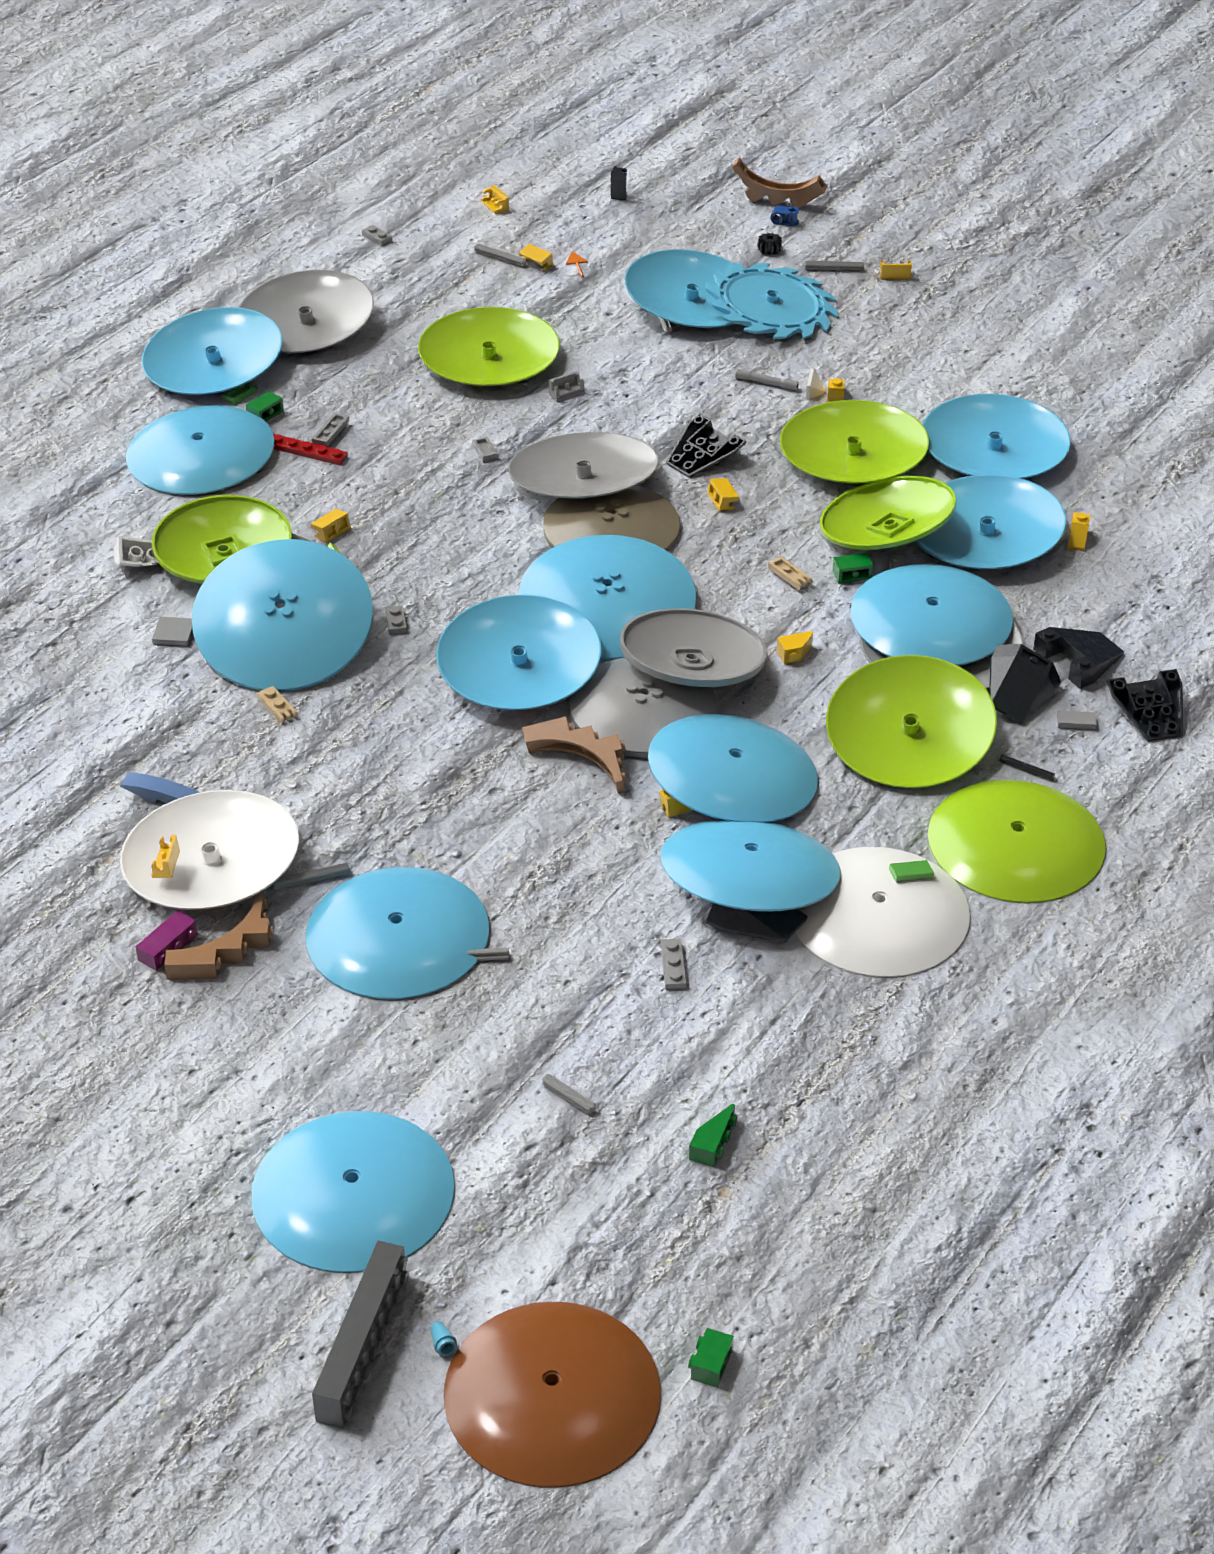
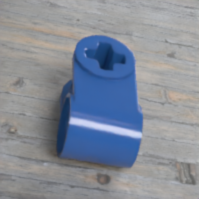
M776 206L770 216V220L774 224L797 226L799 224L797 219L799 209L797 207Z

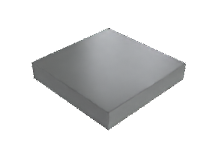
M160 617L152 637V643L188 646L193 633L192 618Z

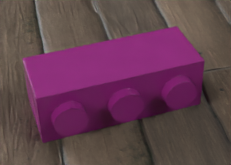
M177 910L135 946L138 961L157 971L161 966L165 965L166 950H180L195 939L198 935L196 920Z

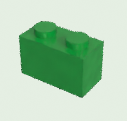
M268 391L247 403L246 411L267 422L284 412L283 398Z
M867 553L833 557L832 571L838 584L868 580L872 578L873 564Z
M706 1328L704 1336H699L697 1340L696 1355L692 1354L688 1363V1368L691 1369L692 1380L718 1388L733 1352V1335Z

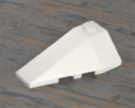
M118 536L114 548L116 564L132 567L159 564L153 554L152 540Z

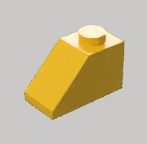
M838 378L828 380L827 402L844 400L845 380Z
M1073 512L1067 549L1085 550L1091 514Z
M812 631L778 637L777 652L783 664L802 661L812 648Z

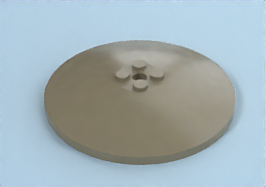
M637 485L617 493L594 498H557L548 507L543 519L544 536L551 548L586 536L621 535L645 540L669 551L676 543L680 530L679 516L673 505L660 494Z

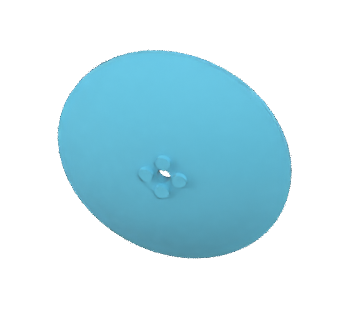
M621 535L586 536L551 548L538 557L527 569L519 589V595H538L553 598L569 604L583 613L592 622L599 634L601 642L600 661L625 658L620 648V635L623 627L631 619L647 612L662 609H695L696 591L691 575L675 556L653 543Z
M297 539L266 541L236 552L220 563L209 574L198 591L192 611L193 634L199 651L206 662L229 681L259 691L274 686L278 692L300 690L331 678L344 669L357 656L364 646L371 629L373 619L372 597L368 584L359 569L349 559L334 549L315 542ZM279 603L285 604V606H283L282 608L276 607V605Z

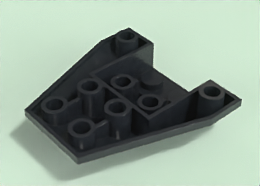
M699 413L687 424L669 455L666 464L691 478L735 454L747 442L736 434L728 438L713 429L711 420Z
M1022 644L997 645L990 659L989 695L992 698L995 710L1019 724L1024 723L1056 694L1061 683L1054 663Z
M1177 669L1159 671L1154 680L1127 684L1125 677L1106 681L1112 698L1147 742L1183 736V684Z
M713 903L706 919V924L725 932L786 943L806 922L808 916L798 908L784 911H751Z

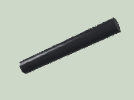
M1003 754L1000 756V762L1052 781L1055 777V773Z

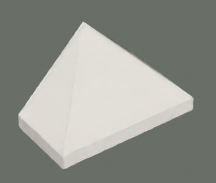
M812 368L807 383V400L827 393L815 369Z

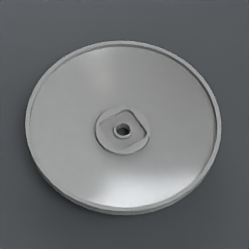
M675 608L647 612L631 619L623 627L620 635L621 651L633 666L658 679L687 686L719 687L743 682L760 672L766 658L765 644L760 636L751 628L732 618L703 610Z
M626 658L615 659L598 665L590 680L581 689L570 695L569 714L576 729L592 725L593 731L598 732L599 739L618 734L619 740L624 741L626 752H623V755L648 758L650 744L662 728L682 718L695 715L717 714L718 706L712 687L687 686L658 679L639 670Z

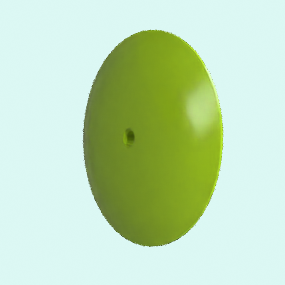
M478 307L457 311L433 322L422 333L418 342V352L422 362L431 371L443 378L469 385L495 386L519 382L544 371L553 363L558 355L559 338L555 330L547 322L528 312L504 307Z
M865 400L833 401L805 409L786 423L780 435L781 450L791 464L812 476L843 483H869L899 476L918 465L925 457L929 446V437L925 427L911 414L888 404Z
M900 655L883 658L854 671L835 690L826 713L827 735L839 758L853 771L867 779L901 788L930 787L962 776L984 758L993 743L997 726L996 711L992 698L980 681L965 669L951 662L922 655Z
M993 780L962 788L947 797L937 807L932 815L928 829V841L931 852L944 871L969 890L1001 901L1039 903L1071 895L1094 879L1102 867L1105 858L1106 846L1104 835L1094 816L1082 804L1065 793L1028 781Z

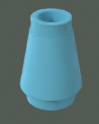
M434 1322L430 1327L434 1349L441 1356H449L455 1352L457 1340L443 1322Z

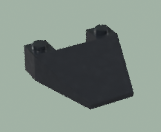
M1048 627L1035 633L1033 650L1036 653L1049 658L1064 651L1075 660L1070 664L1068 680L1079 689L1097 681L1124 655V651L1101 632Z

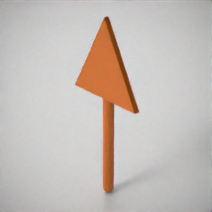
M572 251L566 265L576 264L583 278L584 275L579 263H586L588 261Z

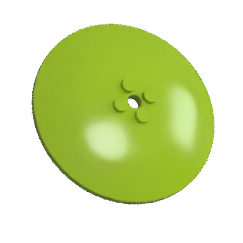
M899 476L882 481L869 482L857 486L834 499L822 512L820 528L826 539L845 548L872 550L895 547L923 538L942 527L955 512L956 496L947 484L928 477Z
M216 495L185 503L163 517L153 532L152 549L156 560L166 571L181 579L203 584L209 574L220 563L236 552L266 541L292 539V531L285 515L267 502L240 495Z

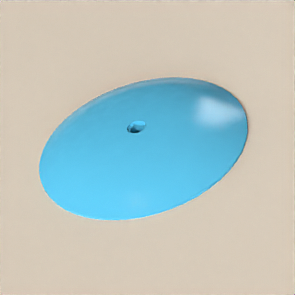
M670 249L646 254L635 260L627 269L625 275L626 289L631 298L649 313L673 323L692 327L710 328L734 324L721 319L720 315L726 313L712 308L707 303L706 298H715L706 291L705 282L717 286L713 277L715 272L720 269L723 274H729L732 265H735L733 262L705 252Z
M238 307L200 310L182 316L157 331L143 350L142 367L150 381L171 392L191 395L222 392L248 383L264 373L275 362L281 351L282 335L279 327L272 319L254 310Z
M973 394L957 397L934 408L923 422L929 437L928 451L945 466L970 476L1005 475L1021 479L1037 476L1061 463L1070 448L1069 431L1058 416L1037 403L1010 395Z
M218 405L187 408L167 414L144 427L133 438L128 447L126 455L127 466L136 480L157 491L181 495L210 493L234 486L257 473L267 463L273 453L274 435L269 425L262 418L240 408Z
M1005 475L967 476L945 483L951 487L956 496L957 504L952 517L936 531L915 541L931 556L952 565L973 569L1007 568L1030 562L1051 550L1064 533L1066 516L1059 500L1048 490L1033 482Z
M908 565L877 574L857 590L851 604V619L858 634L874 649L889 657L922 655L939 658L957 666L964 665L991 655L997 645L1005 643L1013 626V615L1010 605L996 587L972 573L941 565Z
M523 594L492 598L464 610L444 629L436 649V660L440 674L456 693L482 706L503 710L534 709L569 697L590 680L599 665L601 657L599 634L592 622L583 613L571 605L553 598Z
M704 714L679 719L668 724L655 735L648 751V762L651 772L659 785L669 795L683 805L717 819L732 822L760 823L782 820L803 810L814 798L817 790L818 776L816 768L802 747L782 732L763 723L743 717Z
M716 819L695 823L672 834L665 841L661 850V863L664 871L682 889L706 901L742 910L784 911L805 907L827 897L836 888L840 878L838 861L823 844L798 830L771 822H732Z
M393 867L374 870L345 881L331 890L317 904L306 928L308 954L317 970L331 983L346 991L376 999L413 998L447 987L464 976L478 962V959H475L476 955L467 954V951L485 949L489 937V921L486 910L480 899L471 889L451 876L429 869L414 867Z
M352 1111L336 1113L317 1118L294 1129L278 1141L267 1153L253 1181V1213L257 1225L269 1243L291 1260L310 1268L328 1272H364L377 1241L404 1246L405 1256L408 1257L434 1237L445 1222L451 1209L454 1197V1176L451 1164L442 1147L432 1136L417 1125L402 1118L378 1112Z

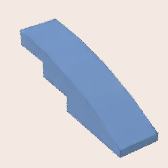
M128 772L120 787L153 803L157 799L169 803L184 796L201 793L164 778Z

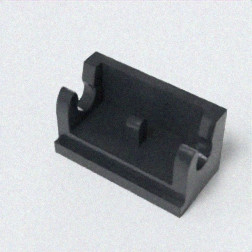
M614 166L611 171V199L624 201L627 199L626 168Z

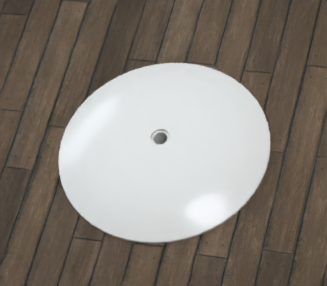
M238 790L206 791L173 800L144 817L131 830L123 844L120 854V866L123 877L131 889L150 902L169 908L185 910L217 908L254 896L277 881L295 858L299 845V834L296 823L290 813L270 798ZM171 835H177L180 854L172 878H152L151 865L157 859L160 850V838L163 836L164 842L171 844Z
M860 847L832 853L840 867V878L836 888L824 899L798 908L808 916V919L795 934L810 952L836 968L870 977H903L936 967L958 950L967 935L970 923L967 899L960 886L946 871L933 862L913 853L884 847ZM927 860L934 872L933 878L895 882L889 870L890 863Z

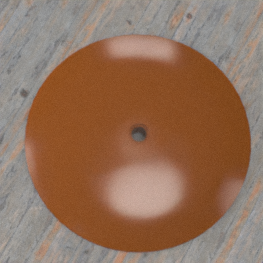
M538 1302L515 1307L494 1316L475 1329L464 1340L451 1360L446 1374L443 1395L444 1408L448 1424L460 1446L475 1462L501 1478L527 1486L566 1487L586 1483L612 1472L623 1465L640 1449L650 1435L659 1412L660 1381L655 1362L642 1340L621 1321L603 1311L581 1304Z

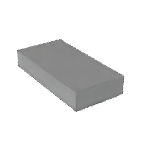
M488 437L472 440V445L483 463L499 459L498 453Z
M1058 710V727L1094 730L1096 729L1095 712Z

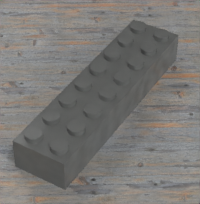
M377 1241L312 1392L316 1422L344 1428L346 1420L351 1419L355 1399L358 1400L361 1395V1384L369 1376L370 1362L376 1359L377 1345L385 1337V1326L387 1322L392 1320L394 1304L399 1303L401 1287L406 1285L408 1281L409 1271H406L408 1257L405 1256L404 1246Z

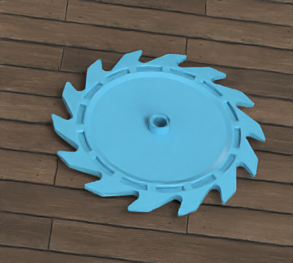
M740 262L732 265L729 274H723L720 269L715 272L713 277L717 286L705 282L706 291L715 298H706L707 303L712 308L726 313L720 315L721 319L729 323L749 326L744 328L745 332L753 334L776 333L773 339H786L795 333H801L802 339H806L812 336L816 326L821 327L827 332L831 325L827 315L838 318L837 309L827 302H836L837 300L829 292L815 287L822 286L821 282L813 278L794 275L799 272L795 269H769L770 263H757L749 268H743Z

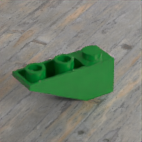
M735 1104L729 1105L696 1129L689 1145V1160L714 1167L717 1159L722 1158L724 1142H729L731 1126L735 1127L738 1114H735Z

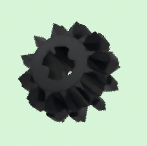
M763 233L758 237V250L761 253H766V255L778 254L782 248V237L779 234Z

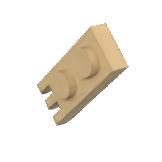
M782 556L768 563V569L797 590L813 583V579Z
M274 686L257 692L258 699L281 724L285 723V719L289 721L292 717H298L297 711Z

